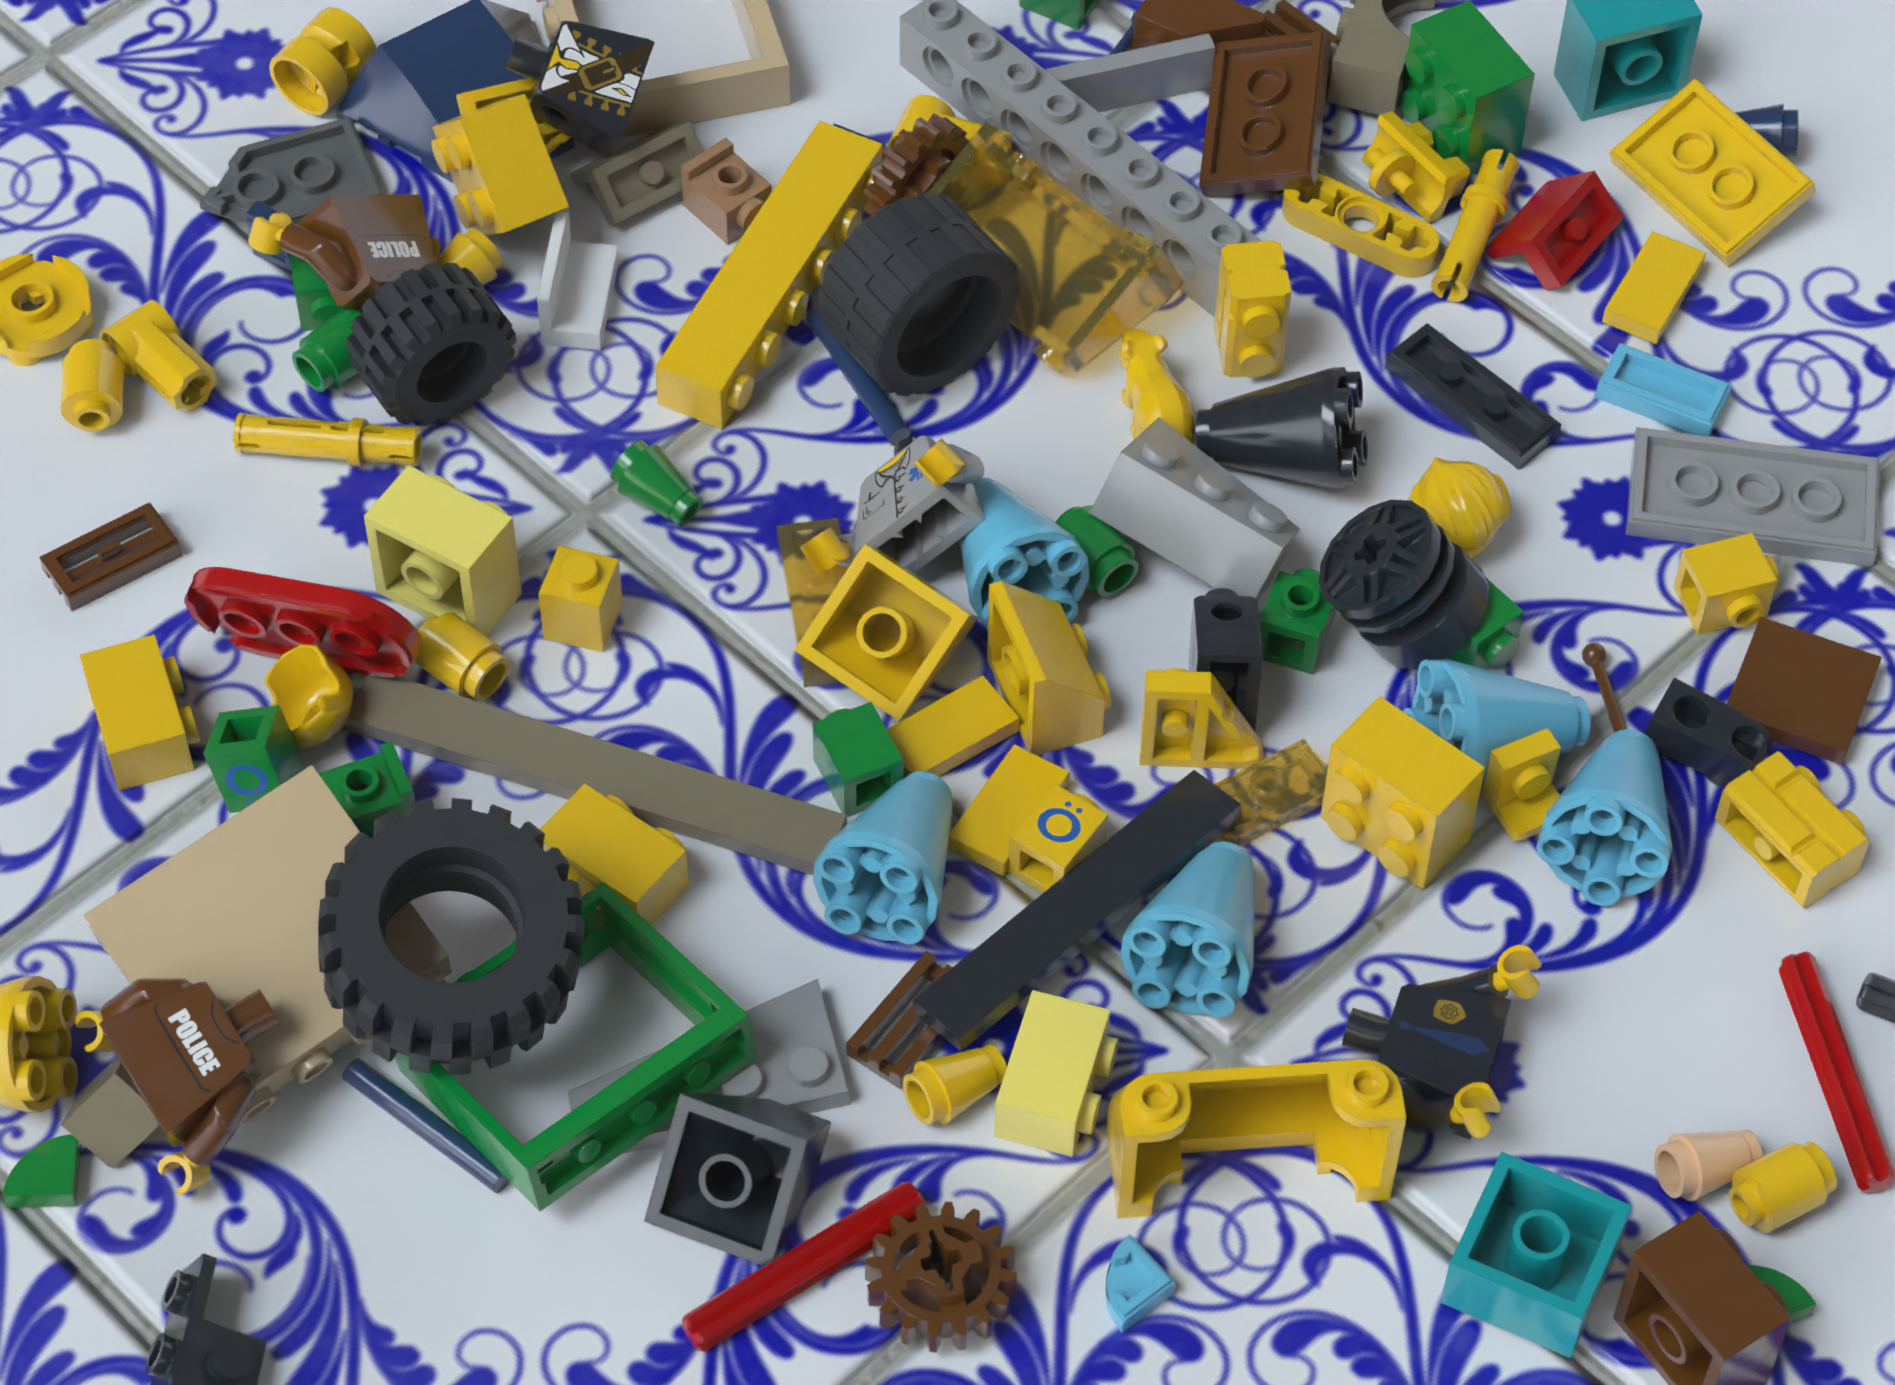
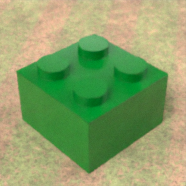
M1470 0L1413 23L1411 25L1408 51L1405 55L1406 66L1403 87L1399 97L1402 112L1407 120L1411 123L1421 122L1432 133L1434 150L1443 159L1457 156L1470 168L1469 176L1479 172L1482 158L1489 150H1504L1499 163L1506 161L1509 153L1514 156L1520 155L1535 73Z

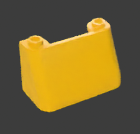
M1357 1059L1162 1072L1137 1077L1117 1091L1108 1105L1106 1130L1117 1219L1151 1216L1153 1197L1159 1187L1166 1182L1168 1184H1182L1183 1166L1181 1153L1313 1144L1317 1174H1329L1332 1169L1343 1174L1354 1186L1356 1202L1390 1200L1406 1122L1402 1089L1397 1076L1388 1066L1377 1061Z

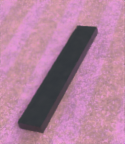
M1196 770L1191 771L914 998V1014L957 1049L963 1051L1029 996L1032 990H1036L1189 863L1200 851L1207 848L1241 819V804Z

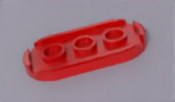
M206 567L194 574L192 583L184 598L188 612L201 627L215 634L219 626L232 634L229 642L234 644L235 647L260 656L280 659L283 654L301 644L318 645L334 657L347 672L380 678H393L404 675L409 667L412 669L423 647V641L419 632L403 615L379 600L345 588L226 567Z

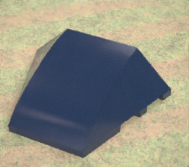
M470 0L380 44L337 107V118L342 119L351 116L353 123L357 121L376 132L379 142L390 148L395 145L403 147L420 157L423 167L455 184L451 173H443L434 157L431 142L437 138L432 126L460 116L456 98L457 94L528 78L505 69V65L517 35L540 44L530 15L488 0ZM570 138L565 143L560 144L549 154L550 159L575 148L574 139Z

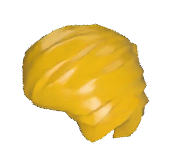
M1435 457L1419 481L1413 486L1408 500L1424 508L1434 518L1436 524L1448 533L1452 542L1467 550H1477L1485 546L1496 534L1503 522L1508 519L1512 511L1508 489L1499 474H1492L1487 468L1470 461H1448Z

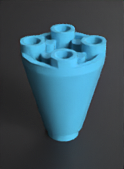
M982 478L977 484H973L985 520L959 539L969 602L987 631L989 584L999 581L1060 602L1069 623L1072 622L1079 610L1077 602L1082 597L1090 577L1088 557L1074 535L1007 486L991 478Z
M1449 659L1423 660L1420 663L1413 707L1403 710L1404 713L1485 767L1483 779L1486 776L1491 750L1548 728L1561 746L1559 756L1570 752L1573 747H1582L1590 733V712L1586 701L1582 697L1572 696L1568 691Z
M1631 729L1619 730L1613 733L1596 749L1546 812L1537 843L1538 855L1549 865L1556 876L1575 889L1582 891L1585 899L1592 904L1610 906L1618 902L1620 897H1630L1651 889L1665 875L1669 864L1672 841L1660 758L1652 739L1640 731Z
M924 771L909 774L906 778L896 782L831 838L820 852L814 865L813 882L820 901L826 907L824 917L831 928L842 934L859 933L881 941H899L904 944H915L923 938L927 928L940 911L953 809L951 802L952 793L943 779L935 774Z
M1230 842L1210 844L1205 850L1200 851L1127 927L1123 936L1120 955L1127 975L1134 982L1132 985L1133 996L1143 1005L1150 1008L1167 1007L1187 1014H1207L1214 1018H1224L1231 1015L1235 1010L1237 1002L1247 992L1254 960L1255 874L1253 861L1243 848Z

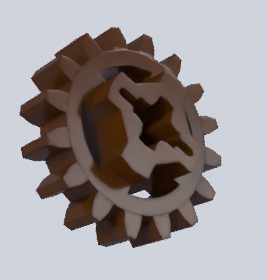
M932 114L928 122L921 117L918 118L912 132L902 129L899 132V136L895 138L893 148L885 147L883 150L884 160L877 163L870 172L873 174L872 181L874 182L864 189V194L870 199L863 206L864 211L870 215L869 218L883 207L890 206L896 203L897 200L907 196L915 197L921 193H933L934 195L943 194L951 198L950 194L952 191L960 188L964 181L963 171L961 170L968 166L971 161L965 155L972 146L971 141L965 138L967 132L948 118H942L937 114Z
M945 1201L941 1209L940 1216H931L926 1206L921 1203L916 1205V1221L908 1223L897 1214L891 1217L892 1237L876 1233L873 1238L874 1257L866 1258L865 1280L871 1282L867 1284V1302L869 1306H881L879 1309V1325L883 1329H887L900 1323L902 1325L901 1343L907 1346L916 1339L918 1334L927 1336L929 1352L934 1353L937 1352L941 1344V1338L951 1337L953 1344L961 1351L966 1349V1333L973 1330L984 1339L992 1336L991 1316L998 1319H1007L1010 1309V1298L1008 1296L1016 1295L1017 1273L1011 1271L1014 1269L1015 1252L1013 1247H1000L1002 1228L996 1224L982 1231L979 1228V1210L973 1208L964 1219L954 1217L953 1202ZM916 1248L911 1257L904 1258L910 1251ZM932 1263L935 1264L937 1271L932 1270ZM945 1282L950 1283V1290L947 1289ZM980 1294L974 1301L966 1305L970 1296Z

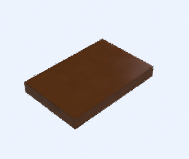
M1326 30L1216 42L1199 188L1203 195L1213 197L1316 187L1331 40Z

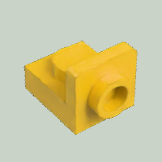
M1548 728L1491 750L1482 796L1510 838L1514 841H1520L1540 833L1546 812L1560 796L1552 782L1561 746Z

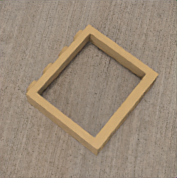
M536 0L537 3L546 1L548 6L542 8V15L549 42H551L561 21L569 20L579 23L572 0ZM731 0L751 57L750 60L641 80L622 137L652 132L669 124L687 121L694 124L790 105L789 63L767 0Z

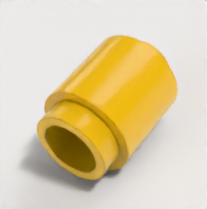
M99 339L81 340L70 348L62 363L61 414L68 423L84 431L95 432L111 427L121 419L123 414L124 364L118 356L116 348L110 343Z
M447 612L439 617L432 616L418 629L423 641V647L415 663L458 695L465 698L472 696L477 701H483L492 696L504 682L509 671V661L502 656L501 647L454 612Z
M1811 1141L1801 1145L1790 1142L1735 1170L1732 1177L1733 1188L1729 1190V1201L1733 1211L1742 1223L1747 1226L1753 1225L1761 1232L1769 1233L1823 1205L1827 1200V1194L1836 1189L1837 1177L1828 1156L1817 1144Z

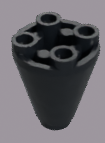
M1331 367L1216 402L1212 405L1211 409H1199L1196 417L1197 447L1221 465L1334 490L1347 489L1351 484H1357L1358 467L1366 466L1368 459L1366 431L1356 430L1355 408H1361L1363 402L1360 371L1347 372L1345 367Z

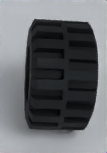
M437 262L425 264L420 270L415 271L412 268L401 273L400 278L391 282L389 280L379 288L380 292L375 297L368 298L361 307L363 309L362 314L355 317L350 326L353 333L347 337L346 348L350 352L348 358L388 415L395 417L399 423L405 425L414 422L416 426H427L434 420L441 423L450 420L454 414L459 412L462 414L471 409L475 402L479 399H484L492 391L491 388L496 382L502 380L507 372L505 366L513 361L515 350L512 346L517 342L516 333L512 329L513 325L473 272L466 267L460 268L458 264L446 262L442 266H439Z

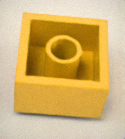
M525 94L493 102L432 126L437 138L431 142L433 154L442 172L445 174L451 173L459 193L453 197L454 206L460 221L466 229L475 228L484 235L505 233L569 207Z
M1379 696L1331 744L1320 818L1327 822L1330 829L1337 836L1347 841L1356 842L1376 856L1390 873L1398 877H1406L1424 889L1470 841L1485 767Z

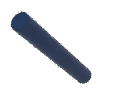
M818 306L812 308L806 316L807 322L888 442L896 446L899 441L909 438L911 434L910 429L882 388L826 329L823 321L819 318Z
M355 1058L347 1065L342 1075V1079L494 1193L502 1191L509 1183V1180L462 1133L362 1059Z

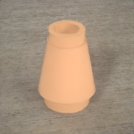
M1747 1129L1742 1131L1676 1133L1668 1138L1667 1143L1657 1147L1654 1155V1166L1657 1179L1667 1195L1672 1198L1683 1197L1688 1201H1694L1731 1182L1735 1170L1763 1156L1761 1145L1756 1135Z

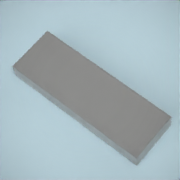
M1208 33L1047 68L1046 71L1096 111L1103 112L1211 88L1216 47Z

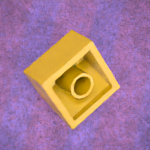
M864 544L794 651L868 701H872L874 705L896 720L901 721L945 669L979 617L876 547Z
M1003 581L989 584L987 661L1006 703L1020 718L1019 732L1027 750L1038 756L1103 737L1104 710L1111 708L1110 692L1101 672L1092 673L1087 662L1088 647L1079 624L1070 625L1058 601Z

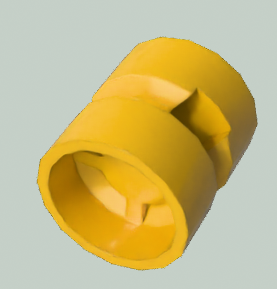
M327 7L321 10L302 29L300 36L291 39L271 59L269 64L270 75L277 89L290 103L307 114L319 116L326 113L346 93L348 86L355 82L377 47L370 33L351 14L339 8Z

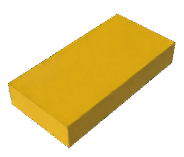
M1652 231L1607 304L1602 322L1657 344L1703 268L1706 252Z
M982 675L887 730L904 759V778L918 771L929 772L939 777L1018 732L1020 718Z
M1014 744L949 833L948 849L1004 876L1008 871L1010 835L1053 783L1064 789L1068 787L1070 772Z

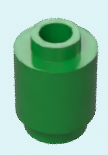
M342 309L300 340L299 349L292 354V361L301 378L315 391L323 392L329 387L337 389L358 374L348 358L350 352L346 348L347 337L353 333L350 326L354 318L362 314L363 310L358 312L355 309Z
M1093 505L1072 507L1061 514L1056 523L1074 535L1088 557L1090 577L1086 589L1097 591L1103 597L1119 593L1133 581L1138 573L1139 563L1134 558L1135 549L1119 530L1089 513Z

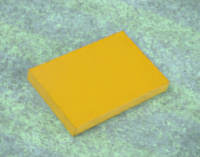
M1696 78L1609 151L1611 162L1728 268L1816 193L1815 184L1808 176Z

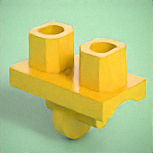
M1393 111L1380 114L1377 120V135L1362 157V161L1372 169L1368 180L1369 187L1380 196H1388L1396 192L1428 223L1441 219L1448 200L1462 193L1470 175V168L1457 156L1443 159L1433 150L1434 141L1432 133L1421 122L1418 121L1407 125Z

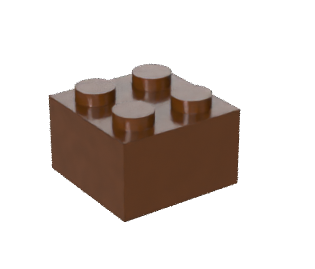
M1700 1210L1633 1251L1613 1315V1319L1668 1385L1766 1384L1792 1319L1788 1314L1786 1304L1780 1293L1771 1284L1765 1281L1761 1282L1743 1262L1740 1250L1733 1238L1723 1229H1715Z

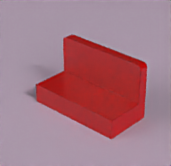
M1595 170L1550 180L1542 185L1486 247V251L1491 259L1522 253L1545 291L1561 288L1624 216Z

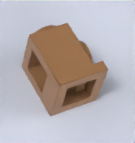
M727 138L681 166L683 206L727 245L743 236L772 192V185L734 153V144Z

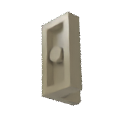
M690 121L669 124L613 151L609 158L603 156L571 172L570 176L574 184L589 183L608 225H613L682 191L681 166L704 151Z

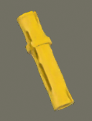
M1492 149L1484 154L1475 183L1468 186L1462 196L1460 206L1463 212L1460 215L1438 271L1431 281L1433 292L1440 298H1442L1450 280L1454 282L1447 299L1449 302H1460L1467 297L1469 286L1494 224L1503 219L1507 210L1508 201L1506 194L1509 191L1514 176L1519 170V162L1513 154L1509 153L1502 170H1499L1497 166L1504 151L1502 149Z
M239 413L235 419L233 430L234 449L239 453H270L298 457L332 458L347 460L350 466L363 467L366 462L394 463L417 467L421 459L423 440L422 436H420L422 432L420 427L380 426L369 424L366 418L353 417L350 422H330L315 419L268 417Z

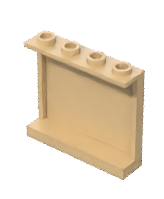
M312 765L83 915L92 934L106 954L110 955L129 984L140 978H185L193 984L206 981L223 1009L228 1008L256 990H261L280 1024L246 1044L261 1075L255 1081L256 1093L241 1122H248L269 1109L276 1101L274 1093L294 1079H297L299 1083H305L320 1075L332 1064L333 1058L331 1054L352 1040L357 1045H360L372 1039L369 1034H366L361 1039H355L343 1025V1009L331 1007L324 991V973L319 970L318 917L320 900L325 898V881L333 863H344L345 846L360 831ZM411 902L400 908L387 923L385 930L386 945L393 956L413 973L433 981L447 983L444 978L452 973L449 955Z

